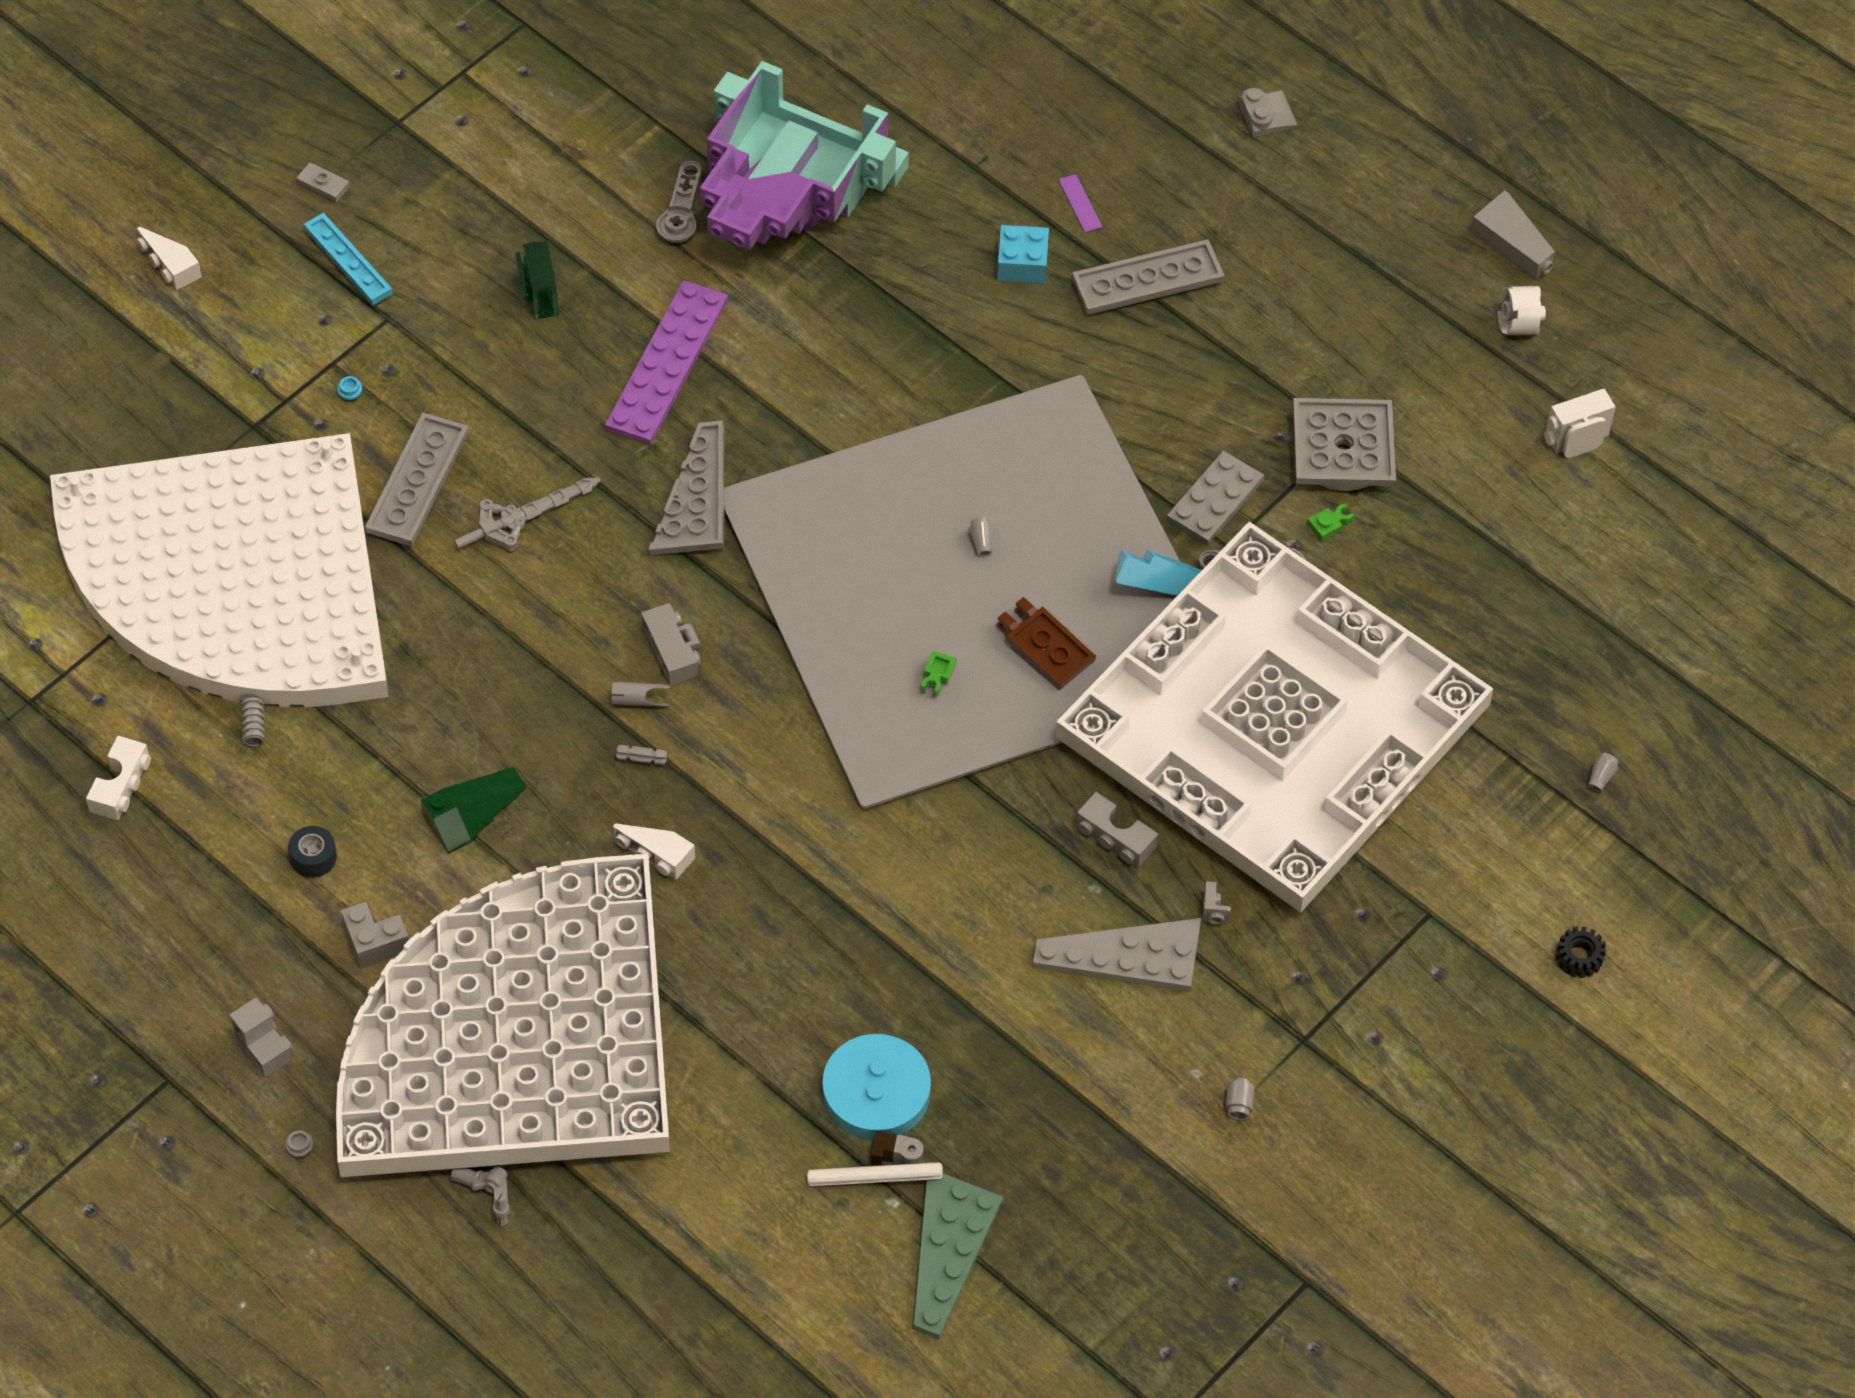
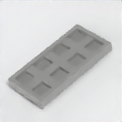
M1223 451L1167 515V522L1208 546L1264 481V474Z

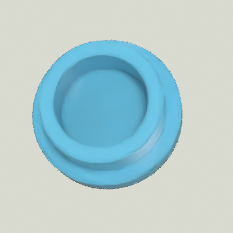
M344 377L338 384V394L346 400L356 399L362 393V385L355 377Z

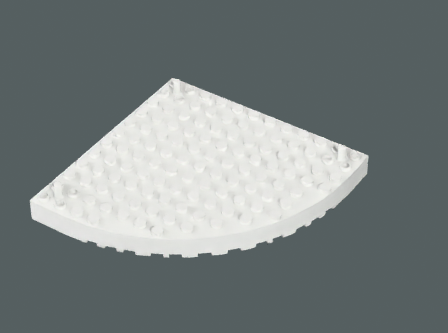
M350 433L50 475L54 517L59 543L75 590L84 602L87 611L94 620L98 621L103 631L115 639L116 644L126 653L137 657L150 670L156 673L158 671L179 685L187 688L191 686L201 690L203 694L208 695V693L220 695L222 699L237 703L246 698L255 697L263 700L264 704H279V707H290V705L315 707L389 697Z
M648 854L596 857L561 862V865L550 868L543 866L536 868V871L513 875L512 879L499 884L494 882L481 889L480 893L468 899L466 897L460 900V904L449 911L445 910L431 920V924L420 934L417 932L403 946L404 949L395 959L389 961L381 972L380 979L368 991L369 995L364 1005H361L353 1021L354 1025L346 1042V1049L340 1066V1077L337 1083V1159L340 1177L670 1152Z

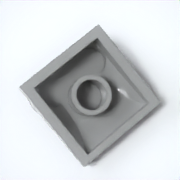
M1249 88L1244 91L1242 96L1238 97L1239 107L1253 138L1297 128V122L1283 90L1263 92L1258 88Z

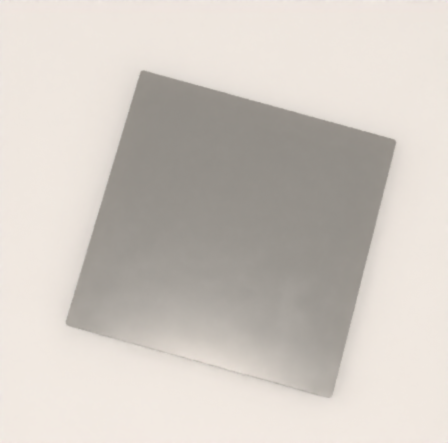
M1082 375L724 487L725 514L859 805L863 809L1063 743L1056 738V721L1177 597L1176 595L1116 582L1118 556L1121 549L1141 558L1144 557L1146 550L1149 549L1172 559L1180 560ZM980 517L989 518L990 523L993 524L992 554L984 557L977 555V549L969 531L970 522ZM1022 597L1038 610L1043 606L1096 655L1095 662L1060 690L1006 641L1005 634L996 626L999 622L998 617L1004 612H1007L1018 624L1023 621L1014 612L1017 607L1016 602ZM932 651L957 658L956 666L948 684L941 682V692L937 697L934 696V686H928L925 693L921 691L922 681L926 678L924 676V669Z

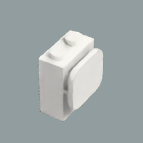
M1601 389L1551 406L1544 437L1546 443L1552 446L1556 454L1563 452L1567 458L1581 455L1598 448L1603 443L1604 437L1609 436L1616 406L1606 390Z

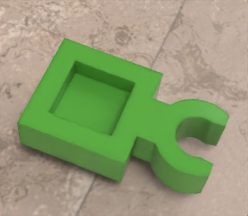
M1341 504L1333 513L1327 508L1308 518L1307 525L1322 542L1341 532L1343 525L1352 523L1354 514L1343 515L1342 513L1346 512L1347 505Z
M932 651L924 669V676L926 678L922 681L921 691L925 693L928 686H934V696L937 697L941 692V682L948 684L956 666L957 658Z

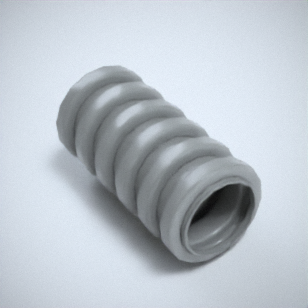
M255 697L246 698L241 702L242 742L247 746H259L265 742L264 702Z

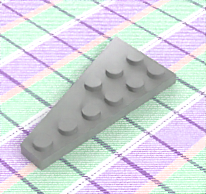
M723 420L698 423L689 446L690 451L686 460L682 463V471L674 483L665 506V514L661 524L657 526L655 539L649 546L648 551L650 555L724 548L725 426Z
M1201 918L1037 939L1033 968L1190 991Z

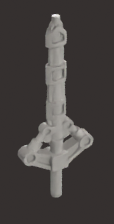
M583 478L575 482V485L565 489L561 488L548 494L546 497L532 501L517 509L514 505L503 507L493 504L489 499H484L480 502L479 529L455 539L454 544L459 549L484 537L486 542L489 541L512 552L517 549V540L520 536V530L525 528V521L541 515L551 508L563 505L580 494L585 495L591 492L601 482L600 478ZM492 513H501V518L494 521ZM509 528L512 531L508 534L501 529Z

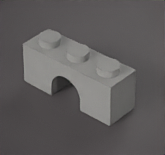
M1095 792L1077 812L1076 826L1083 834L1090 835L1098 840L1105 849H1111L1117 853L1124 862L1139 868L1157 848L1159 834L1139 820L1130 828H1116L1112 825V822L1116 819L1117 805Z

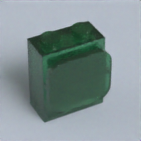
M541 241L523 244V261H521L520 252H515L516 273L522 306H528V296L532 302L535 319L559 316L557 288L548 242Z

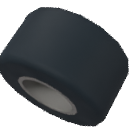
M307 826L296 831L290 838L288 844L291 865L297 873L306 877H319L330 872L335 866L337 860L335 841L328 830L318 826Z

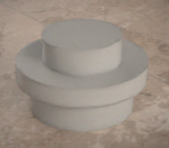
M294 1131L286 1140V1149L294 1157H304L312 1151L313 1139L304 1131Z

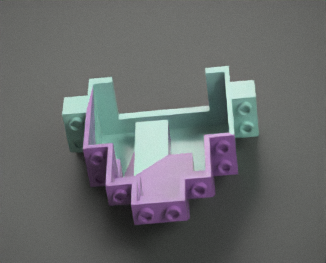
M761 61L749 80L727 72L714 89V120L718 124L707 138L708 170L711 173L700 187V203L708 208H713L707 216L709 233L715 237L728 240L736 246L751 250L756 241L765 245L771 235H778L786 239L791 230L800 234L805 225L814 228L820 218L835 222L839 215L848 218L868 187L883 191L887 184L896 187L909 167V152L897 148L896 141L888 138L887 112L867 104L863 109L862 133L784 101L783 69Z

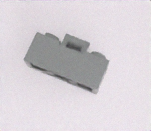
M670 603L641 612L642 627L669 685L696 677L698 675V665H701L696 649L701 647V643L692 624L682 625L679 612H674ZM683 635H686L688 642L685 643Z

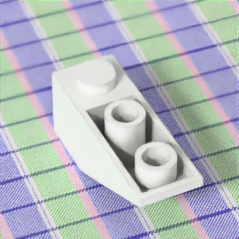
M142 227L137 228L139 238L136 241L142 252L146 251L149 254L152 265L155 268L159 267L162 277L167 284L171 283L178 290L201 278L199 262L186 246Z
M615 824L613 826L614 840L618 846L623 849L628 848L635 854H648L649 863L654 865L664 876L669 875L676 880L695 859V845L674 831Z

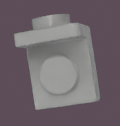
M1206 881L1202 922H1209L1214 925L1228 924L1231 907L1220 905L1221 893L1216 892L1217 882Z

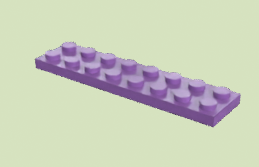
M683 280L605 424L606 431L651 446L726 306L728 294Z

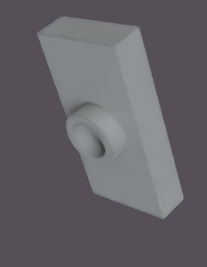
M310 162L296 178L297 184L336 203L350 187L348 180Z

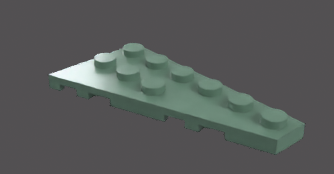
M944 1173L941 1179L927 1180L914 1330L940 1339L1000 1210L1003 1196Z

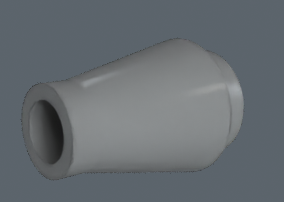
M986 517L973 519L970 522L969 531L977 549V555L981 557L989 556L992 554L993 524Z
M1600 753L1599 757H1595L1590 781L1587 785L1589 789L1597 793L1602 792L1604 786L1619 769L1617 758L1608 753Z

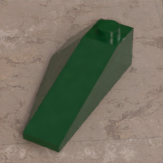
M514 767L455 784L421 799L423 817L447 853L450 854L471 843L485 825L488 826L492 823L494 817L502 809H506L526 789V784Z

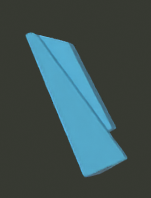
M1121 549L1118 556L1116 582L1178 596L1202 570L1149 549L1146 550L1143 558Z

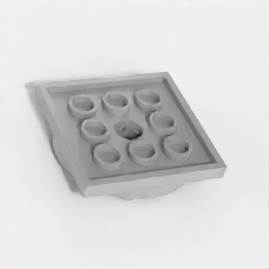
M1293 399V450L1296 484H1318L1328 489L1341 491L1359 490L1367 486H1395L1396 468L1392 400ZM1343 444L1348 446L1350 449L1343 450L1338 448L1337 446Z

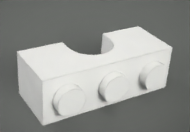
M117 736L107 756L110 770L121 774L112 780L96 777L86 797L89 812L114 820H119L122 812L127 811L130 796L133 791L138 789L140 776L143 770L148 769L151 761L147 744Z

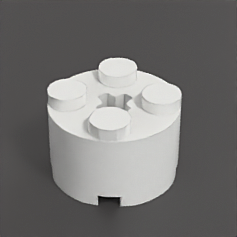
M1539 286L1503 287L1501 289L1498 303H1502V311H1498V322L1503 334L1534 335L1539 333L1540 321L1545 320L1546 316L1545 307L1541 306L1540 302L1541 290Z

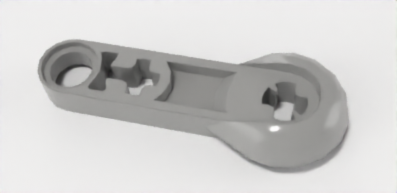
M687 161L681 165L670 206L656 222V229L660 237L667 242H685L696 231L693 207L701 181V166L695 161ZM688 170H694L697 172L695 175L685 174V172ZM686 184H689V189L685 191Z

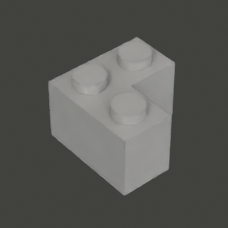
M366 902L341 910L343 925L360 969L397 957L404 949L403 946L409 941L400 915L374 923Z
M256 997L229 1014L235 1041L265 1078L292 1061L290 1053L292 1046L286 1036L280 1037L276 1032L277 1027L272 1020L274 1014L266 1003L262 1005Z

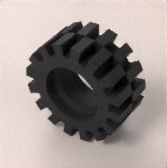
M1577 926L1573 927L1572 932L1568 929L1565 931V935L1562 934L1556 951V960H1559V967L1564 966L1563 971L1566 974L1570 970L1572 971V977H1575L1576 973H1580V978H1585L1586 973L1589 977L1593 976L1594 971L1597 973L1600 967H1602L1606 954L1605 941H1601L1602 936L1600 934L1594 936L1595 930L1593 929L1590 932H1586L1587 927L1582 926L1581 931H1579ZM1574 946H1583L1591 952V956L1585 959L1578 958L1572 954L1571 949Z

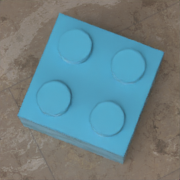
M1001 225L997 281L1045 284L1049 228Z

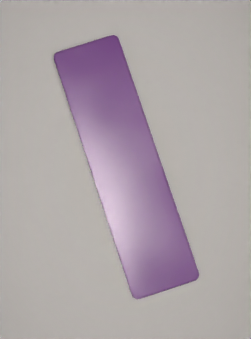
M1074 174L1060 178L1059 182L1084 231L1088 232L1101 228L1102 224L1077 175Z

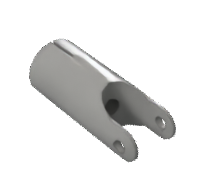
M613 682L611 703L612 705L668 706L670 705L669 703L649 700L646 692L652 688H670V686L651 683Z

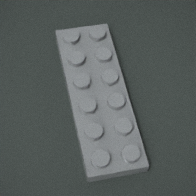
M1209 239L1072 272L1073 283L1087 315L1224 282L1225 276Z
M422 412L365 526L366 533L413 546L469 433L467 425Z

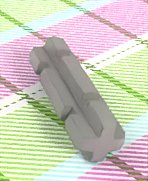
M618 745L616 758L627 761L628 758L632 762L651 764L652 761L656 765H665L667 751L660 749L653 751L652 748L636 746L629 748L628 745Z

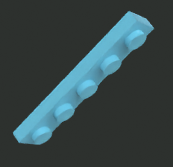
M324 213L304 224V230L372 306L393 294L389 284Z

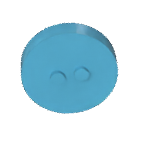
M868 1034L851 1039L832 1054L824 1069L823 1100L826 1110L839 1127L854 1136L875 1140L876 1131L898 1135L904 1134L921 1120L929 1105L931 1078L927 1063L912 1045L897 1037L884 1034Z

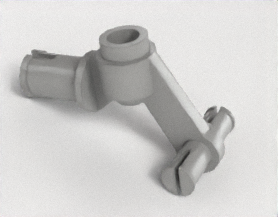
M494 1167L489 1172L481 1170L476 1172L468 1168H454L451 1174L452 1181L470 1186L475 1192L485 1189L489 1193H494L493 1213L497 1218L496 1223L500 1224V1226L508 1223L507 1215L510 1209L507 1196V1172L501 1167Z

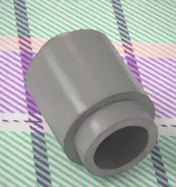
M1236 1078L1228 1083L1225 1109L1228 1111V1117L1232 1119L1246 1120L1249 1118V1114L1252 1113L1255 1086L1248 1079Z

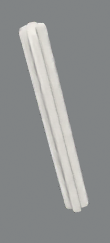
M941 1163L815 1169L808 1171L807 1180L810 1186L941 1179L943 1167Z

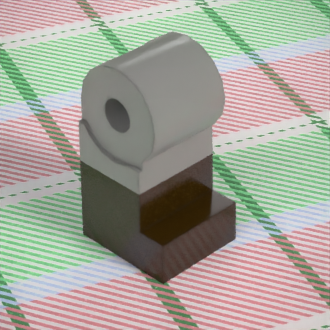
M876 1131L870 1166H882V1161L901 1165L921 1164L924 1151L923 1145L915 1138Z

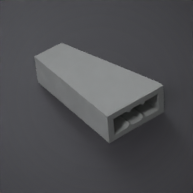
M1505 190L1473 217L1471 232L1537 280L1542 274L1549 273L1553 268L1555 251Z

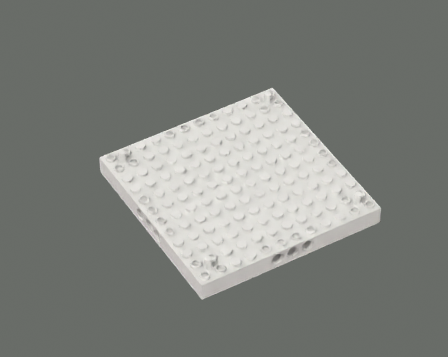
M1248 522L1056 721V738L1301 913L1489 707L1493 688L1254 524Z

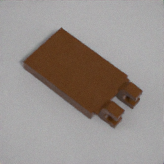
M1024 597L1016 602L1017 607L1014 610L1023 620L1020 624L1007 612L1002 613L998 617L999 622L996 626L1005 634L1006 641L1058 690L1062 689L1096 660V655L1043 606L1039 610L1036 609Z

